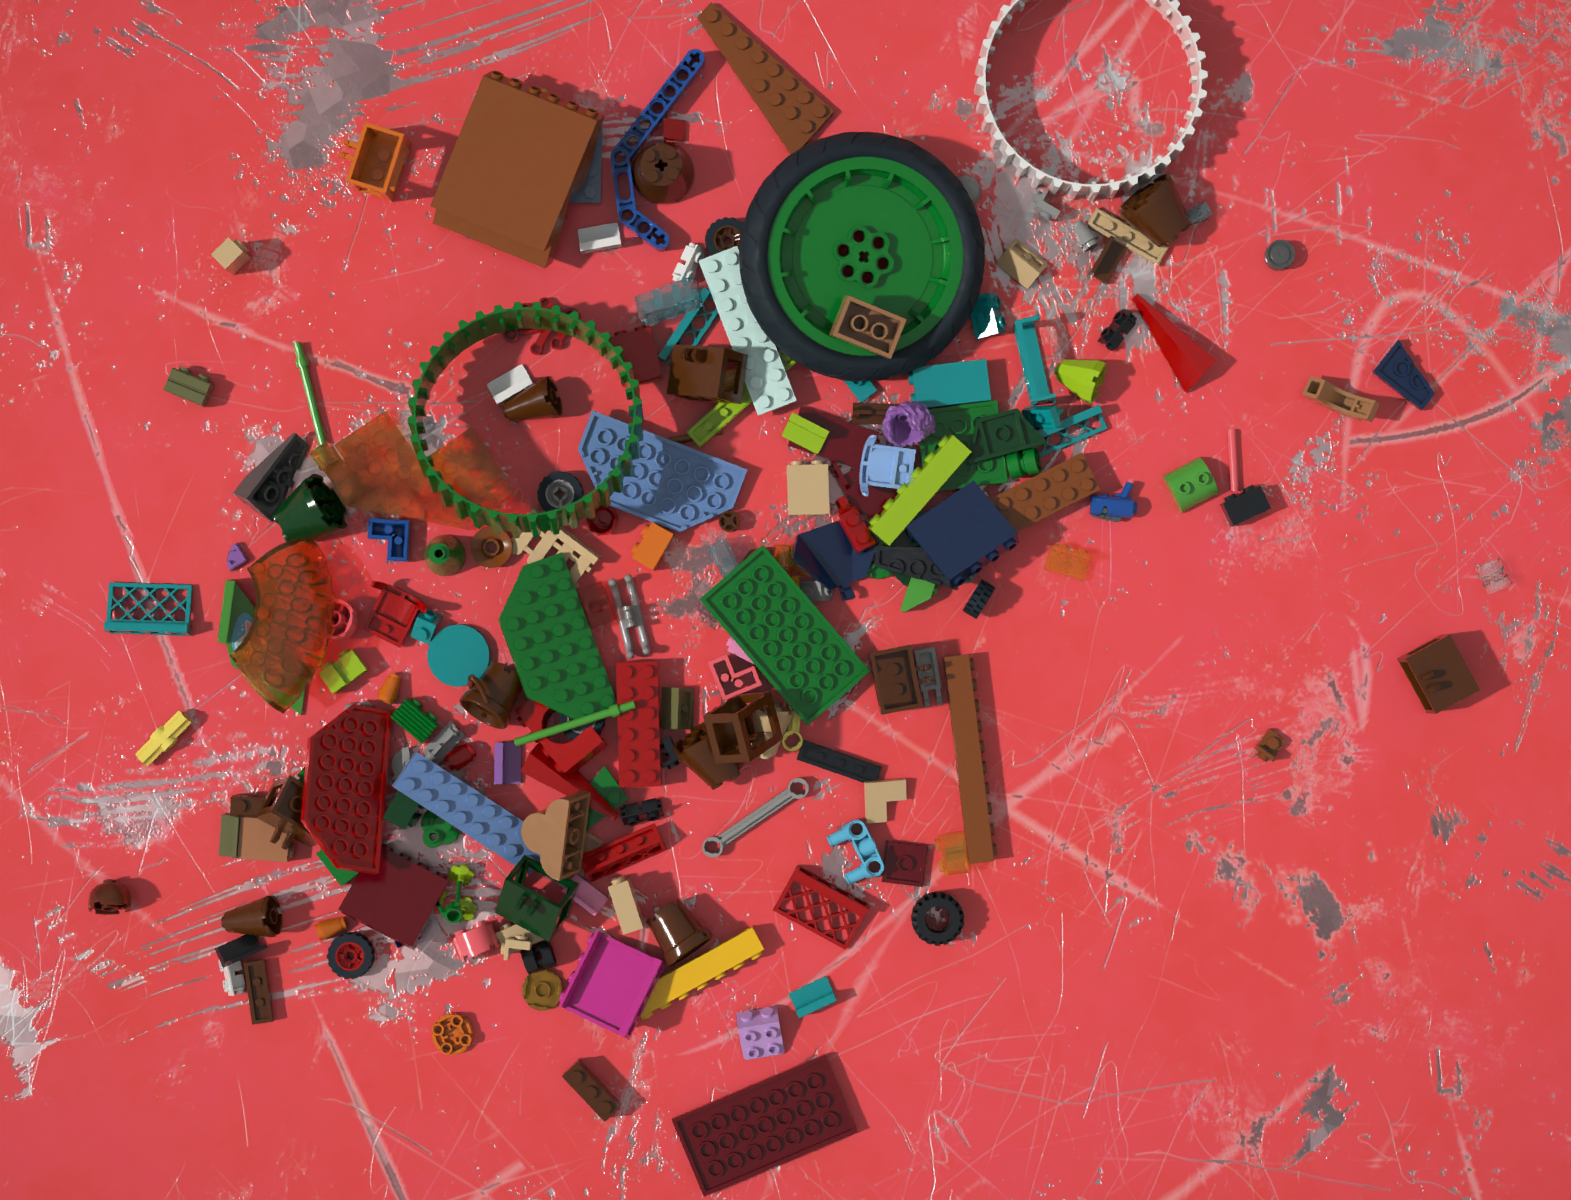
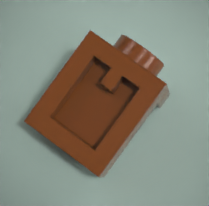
M1268 729L1254 747L1258 752L1256 755L1265 762L1268 760L1274 762L1275 756L1286 741Z

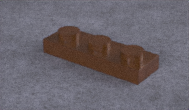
M266 959L244 962L252 1025L273 1022L274 1015Z

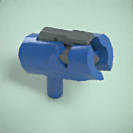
M1126 482L1122 492L1115 496H1109V494L1091 495L1089 514L1094 518L1112 522H1119L1121 518H1132V515L1137 513V502H1134V499L1128 496L1134 485Z

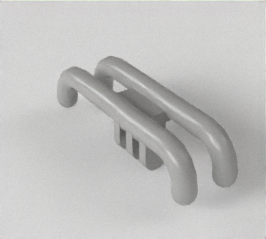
M627 574L624 579L631 601L630 606L623 607L617 581L611 578L608 584L626 656L628 659H632L635 654L629 632L630 627L637 626L643 654H650L651 649L633 577Z

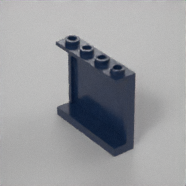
M974 480L906 526L910 539L918 543L947 579L951 589L962 585L972 574H978L984 566L990 562L997 561L1000 555L1006 551L1013 550L1019 543L1018 533Z

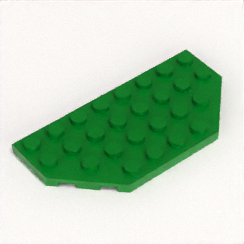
M562 552L522 566L498 621L526 697L555 712L568 716L572 720L608 709L610 705L617 704Z

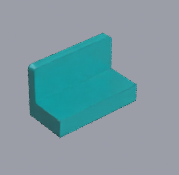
M826 976L789 993L799 1018L837 1001Z

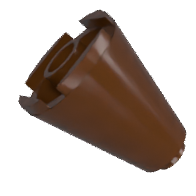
M550 377L542 378L506 400L502 407L505 418H509L510 421L560 416L562 414V403L560 397L557 398L554 392L557 391V388Z
M272 895L226 911L221 918L222 927L231 933L276 937L282 929V914H278L277 910L280 904L277 898Z

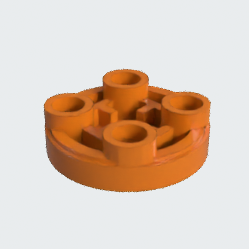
M447 1013L434 1023L431 1036L435 1047L443 1054L457 1055L464 1052L470 1046L474 1031L471 1022L464 1015Z

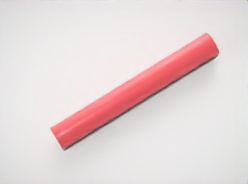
M1228 429L1231 492L1239 491L1236 429Z

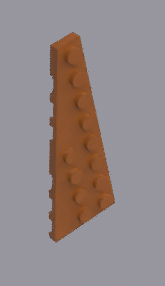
M710 2L697 17L698 21L791 155L807 144L832 116L834 110Z

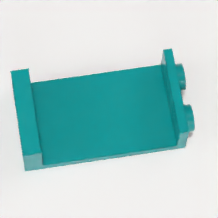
M986 359L921 366L908 373L909 386L913 385L914 393L910 394L911 402L914 400L926 405L927 408L991 401Z

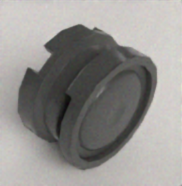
M1285 240L1272 242L1264 254L1267 266L1275 271L1287 269L1295 258L1294 247Z

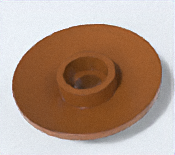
M485 527L474 535L471 542V553L475 561L484 567H500L511 556L512 541L504 530L497 535L493 533L492 527ZM490 544L496 545L495 551L491 552L489 550Z

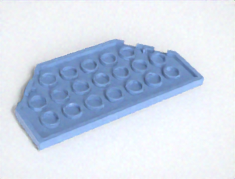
M592 410L578 451L596 488L618 464L619 456H622L625 451V440H629L630 434L627 423ZM643 430V441H639L640 457L639 459L632 460L634 473L632 477H624V490L621 493L614 492L610 496L611 505H609L681 532L732 509L748 469Z

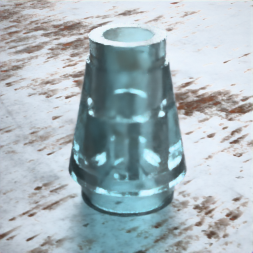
M1206 201L1198 202L1186 212L1192 225L1209 220V217L1213 215Z

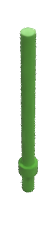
M297 342L293 344L297 357L295 362L297 369H300L323 464L331 463L308 371V358L304 355L302 343Z
M630 701L620 705H610L608 709L515 738L514 743L517 747L610 716L614 718L620 716V713L635 709V703Z

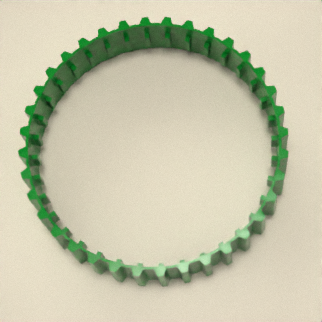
M514 302L513 308L503 309L501 305H496L492 313L485 315L482 311L476 312V319L469 323L464 320L459 321L458 330L453 334L447 331L443 334L444 342L440 347L432 346L429 349L431 354L429 362H421L419 365L422 374L421 378L414 379L412 382L415 397L408 400L412 416L408 417V425L412 433L410 439L424 477H427L433 493H440L442 502L446 507L454 505L459 518L464 519L468 516L472 518L475 527L480 529L487 525L492 527L493 533L497 535L503 530L512 531L514 538H519L522 532H531L534 538H539L541 531L548 530L556 535L559 534L560 527L569 525L573 529L577 528L578 520L585 516L589 519L595 518V510L599 506L608 507L611 505L610 496L614 492L621 493L624 490V477H632L634 473L632 460L639 459V441H643L644 437L642 425L644 418L638 380L634 379L631 362L624 361V353L621 346L613 347L611 335L608 332L600 334L596 329V322L593 320L585 323L579 319V313L576 311L568 315L561 312L559 305H554L550 310L542 308L540 302H534L532 307H523L520 302ZM529 328L552 330L568 334L599 351V354L610 362L611 368L617 370L621 384L625 383L627 387L625 389L627 400L631 399L633 404L628 406L629 416L633 417V423H628L630 437L629 440H625V451L622 456H619L618 464L608 473L609 476L601 484H598L593 491L578 501L543 513H502L497 510L486 509L480 504L477 505L468 501L466 496L459 495L454 491L451 484L447 485L443 481L441 472L439 470L435 472L432 468L435 465L431 455L426 457L424 451L429 449L426 439L422 440V434L426 433L422 421L423 416L426 417V402L430 399V391L434 384H436L437 378L462 351L494 334Z

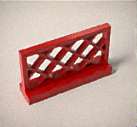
M797 865L773 911L846 950L864 916L867 914L870 904ZM793 881L802 884L804 892L793 895L791 890ZM814 892L820 894L822 902L811 905L808 894ZM805 895L808 906L797 908L794 898ZM791 899L794 910L785 911L779 907L782 901ZM835 902L839 905L840 912L829 915L826 904ZM823 905L826 916L815 918L812 908ZM809 909L812 919L808 921L801 920L798 912ZM853 912L859 916L855 923L847 925L844 914ZM842 915L844 926L833 928L830 918ZM828 919L830 929L826 931L818 929L817 921ZM846 929L848 937L845 943L836 938L835 931Z

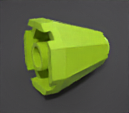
M1064 359L1062 363L1057 364L1054 374L1057 375V381L1081 400L1092 405L1100 391L1098 388L1104 381L1107 365L1098 360Z

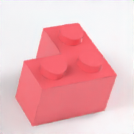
M727 654L708 662L723 701L762 685L755 666L735 673Z

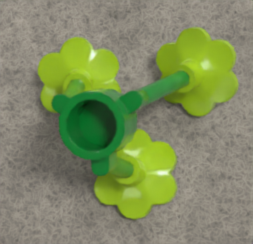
M453 865L451 871L448 872V878L457 885L454 902L447 904L445 909L443 908V899L447 896L446 891H444L436 905L440 911V916L445 917L450 923H461L463 920L470 921L477 911V905L472 903L470 897H460L462 885L469 884L474 877V872L469 870L467 865Z

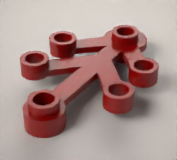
M543 297L539 301L542 308L550 310L556 305L547 297ZM544 300L549 301L548 307L542 306ZM522 303V304H521L523 307H524V306H529V307H531V305L528 304V303ZM560 307L561 312L568 315L573 311L578 312L579 319L581 320V314L577 309L572 307L563 309ZM517 329L502 332V336L505 341L514 343L520 336L541 331L536 342L530 347L532 354L540 355L543 352V345L552 330ZM514 331V338H508V332ZM558 332L557 336L551 339L550 345L554 350L562 348L563 339L566 334ZM554 340L560 341L558 347L553 346ZM536 345L540 346L538 353L533 351V347Z

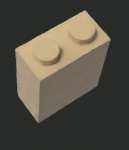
M823 460L811 461V465H803V461H791V465H787L788 516L830 515L828 464H824Z
M623 875L612 879L608 890L623 935L643 929L645 922L630 877L625 879Z

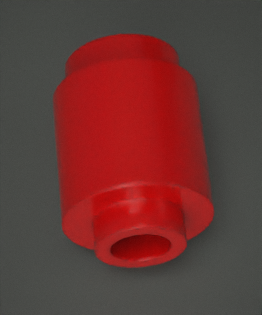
M467 742L446 754L448 758L445 762L451 770L455 768L459 771L472 762L473 758L477 755Z

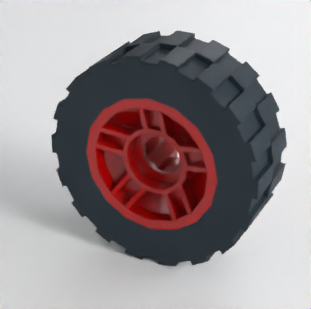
M344 933L333 940L328 948V965L332 968L333 973L335 972L337 976L344 977V979L361 977L368 972L375 960L373 944L366 936H362L361 933ZM349 952L354 953V959L347 958Z

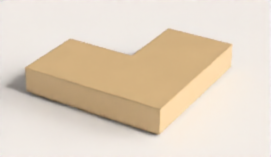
M905 778L864 782L865 822L867 824L887 822V802L907 800Z

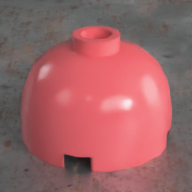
M330 599L329 602L319 607L314 622L320 635L332 641H342L349 638L355 632L358 617L357 612L349 603L341 599Z

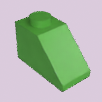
M910 577L900 611L905 612L931 599L932 595L936 596L939 585Z

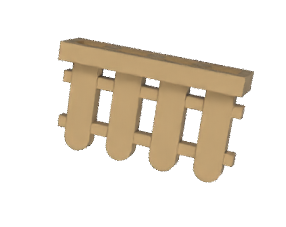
M534 507L528 514L543 512L537 507ZM560 527V532L556 535L550 530L546 533L541 531L540 537L542 539L534 550L528 546L533 539L531 532H522L519 538H511V541L514 542L512 544V553L519 555L526 551L530 554L527 559L528 564L544 559L552 546L559 550L557 554L562 552L565 562L569 558L574 561L575 564L569 573L576 590L580 586L577 582L584 572L587 571L589 573L592 570V567L589 565L591 563L593 565L596 564L602 557L564 527ZM557 539H560L562 542H564V544L561 545L560 543H558ZM576 551L581 556L577 557L573 552Z

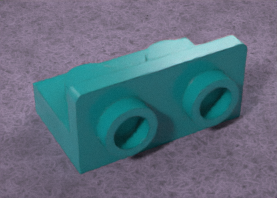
M996 293L979 295L976 305L970 314L976 339L1006 333V321L1000 310L1001 300Z

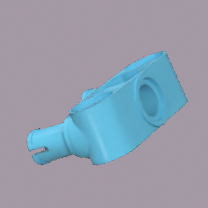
M860 819L851 820L842 826L843 829L826 836L831 847L846 840H852L853 847L860 861H862L860 867L844 874L848 885L863 878L871 879L882 874L884 870L883 862L876 844L863 821ZM859 823L862 825L863 829L860 834H853L851 832L853 824ZM870 862H879L880 869L877 872L870 871L868 868Z

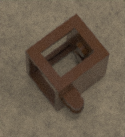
M674 344L667 394L694 401L741 404L748 355L727 348ZM727 362H738L733 393L723 391Z
M1439 635L1397 658L1426 713L1437 714L1480 690L1451 635Z
M911 645L868 653L881 715L923 707L919 684L935 680L931 676L918 679L916 671L930 670L932 668L931 664L915 667Z
M771 692L737 694L703 716L716 764L750 762L783 740ZM765 705L772 732L754 733L749 715Z
M291 775L274 781L256 818L276 828L270 842L275 844L280 839L282 832L287 834L282 843V848L285 850L289 848L293 839L308 847L318 845L300 821L304 783ZM280 788L273 805L268 807L276 790Z

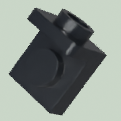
M671 736L662 740L663 745H661L665 756L670 755L671 759L662 763L661 766L662 768L667 766L668 769H671L680 763L678 762L679 758H677L673 751L675 744Z

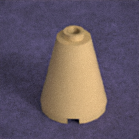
M774 701L782 736H784L793 715V709L787 704L786 708L781 707V702ZM765 705L753 713L754 733L772 732ZM781 741L758 757L771 759V757L776 755Z

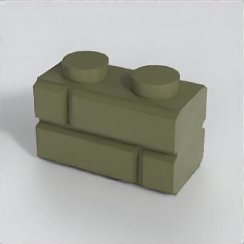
M182 366L179 369L172 368L164 386V391L206 407L214 389V384L210 383L211 378L201 374L198 377L190 375L191 370Z

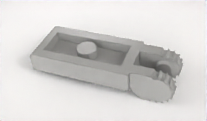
M935 647L914 650L916 666L932 665L930 670L917 671L918 678L923 679L924 677L931 676L935 680L920 684L925 707H930V698L928 697L927 690L935 689L938 705L943 704Z

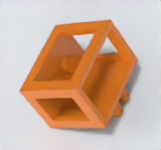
M364 122L358 144L343 140L342 143L347 148L355 149L354 156L345 152H339L338 155L339 158L352 162L346 182L353 190L393 202L411 142L403 133Z

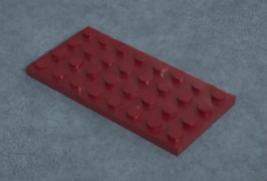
M825 1054L672 1118L676 1132L704 1197L857 1132Z

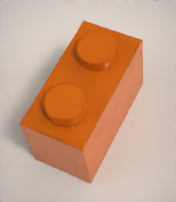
M652 522L651 525L646 524L641 533L644 536L640 543H635L631 553L634 560L654 571L672 541L674 534Z

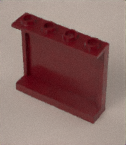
M382 843L379 873L375 875L359 872L340 905L339 911L396 942L415 950L420 934L446 887H449L451 884L447 880L448 877L438 871L434 874L429 871L427 865L421 862L415 864L410 861L411 857L404 853L398 855L392 852V847Z

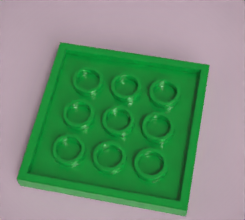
M997 400L928 409L930 414L934 416L936 432L931 433L926 439L919 442L922 466L925 464V457L931 451L935 452L939 448L937 444L945 435L947 437L954 435L971 450L976 420L999 413ZM1005 455L968 464L967 457L937 492L962 489L973 480L978 486L1008 483Z

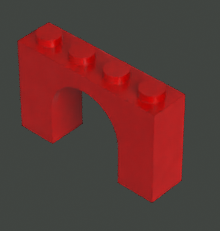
M530 699L515 710L519 715L517 720L524 728L527 726L531 730L530 733L546 729L551 715L555 712ZM589 726L568 743H554L549 736L535 741L542 744L543 748L541 750L548 759L552 757L556 762L554 764L556 770L561 775L565 773L569 777L608 745L592 726Z

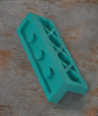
M702 289L658 355L659 359L671 366L669 357L673 352V345H678L679 342L682 345L681 339L683 336L693 333L694 342L691 346H697L718 315L717 308L712 312L706 313L704 305L709 298L713 300L708 289ZM704 316L705 326L702 329L694 330L693 321L695 318Z
M1100 405L1062 420V425L1058 428L1038 430L1043 438L1047 437V444H1044L1039 456H1045L1108 429L1101 415ZM1097 415L1101 427L1095 430L1086 427L1089 418ZM1082 421H1085L1084 425L1078 424ZM1073 425L1082 428L1080 435L1076 438L1067 435L1069 428ZM1066 429L1065 434L1062 433V432H1059V431H1061V430ZM1084 430L1090 431L1088 433L1083 434ZM1056 433L1063 436L1060 445L1055 446L1048 443L1052 434ZM1065 438L1071 439V440H1069V441H1067V442H1064V441H1065ZM1046 446L1052 447V448H1050V449H1048V450L1045 451Z

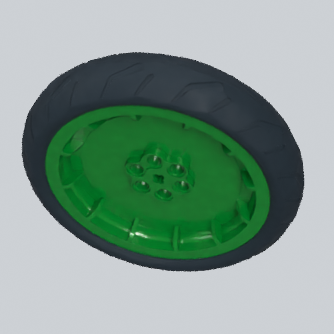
M845 132L813 141L785 158L766 177L748 208L739 242V267L746 300L752 314L767 337L786 356L798 364L818 374L844 381L858 382L889 379L908 373L939 355L958 335L972 313L980 292L985 265V244L979 217L970 196L960 180L942 161L915 143L877 132ZM855 231L862 233L863 239L861 242L854 240L853 235ZM876 237L882 240L883 244L880 249L875 248L873 245V240ZM840 245L847 247L848 252L844 257L838 253ZM859 253H866L864 257L866 261H859ZM880 258H884L887 262V266L883 270L877 265ZM846 265L852 269V274L849 277H845L842 273V269ZM864 272H869L872 276L868 284L862 280ZM849 295L907 319L891 359L884 358L829 335L844 296Z

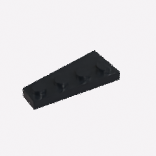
M876 546L875 567L949 587L947 579L921 547ZM955 586L952 589L958 590V586Z

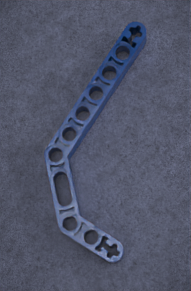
M692 49L685 55L612 150L610 156L620 222L652 248L660 252L666 251L669 248L670 238L663 229L637 210L631 161L703 69L705 57L699 49ZM692 57L695 59L699 57V63L694 62L692 65ZM685 72L689 77L687 80L681 81L677 78L678 74ZM667 89H674L676 94L673 97H667L665 95ZM655 105H661L664 108L659 114L654 113L652 109ZM648 121L651 123V126L648 130H642L640 124ZM635 137L638 139V144L636 146H629L627 141ZM624 154L626 156L625 161L622 163L616 162V155ZM621 174H626L629 177L631 196L628 200H622L619 197L617 178ZM627 211L634 214L633 218L629 221L622 218L623 213ZM648 224L650 230L647 233H641L639 231L640 225ZM653 233L660 239L664 237L665 244L660 243L657 245L656 238L652 236Z

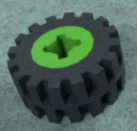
M981 579L962 611L977 619L994 592L995 587Z

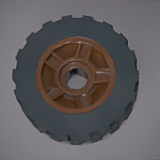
M733 217L719 218L716 222L712 223L710 228L707 229L705 236V245L708 253L712 256L735 246L739 249L743 223ZM727 236L732 240L731 244L724 243Z

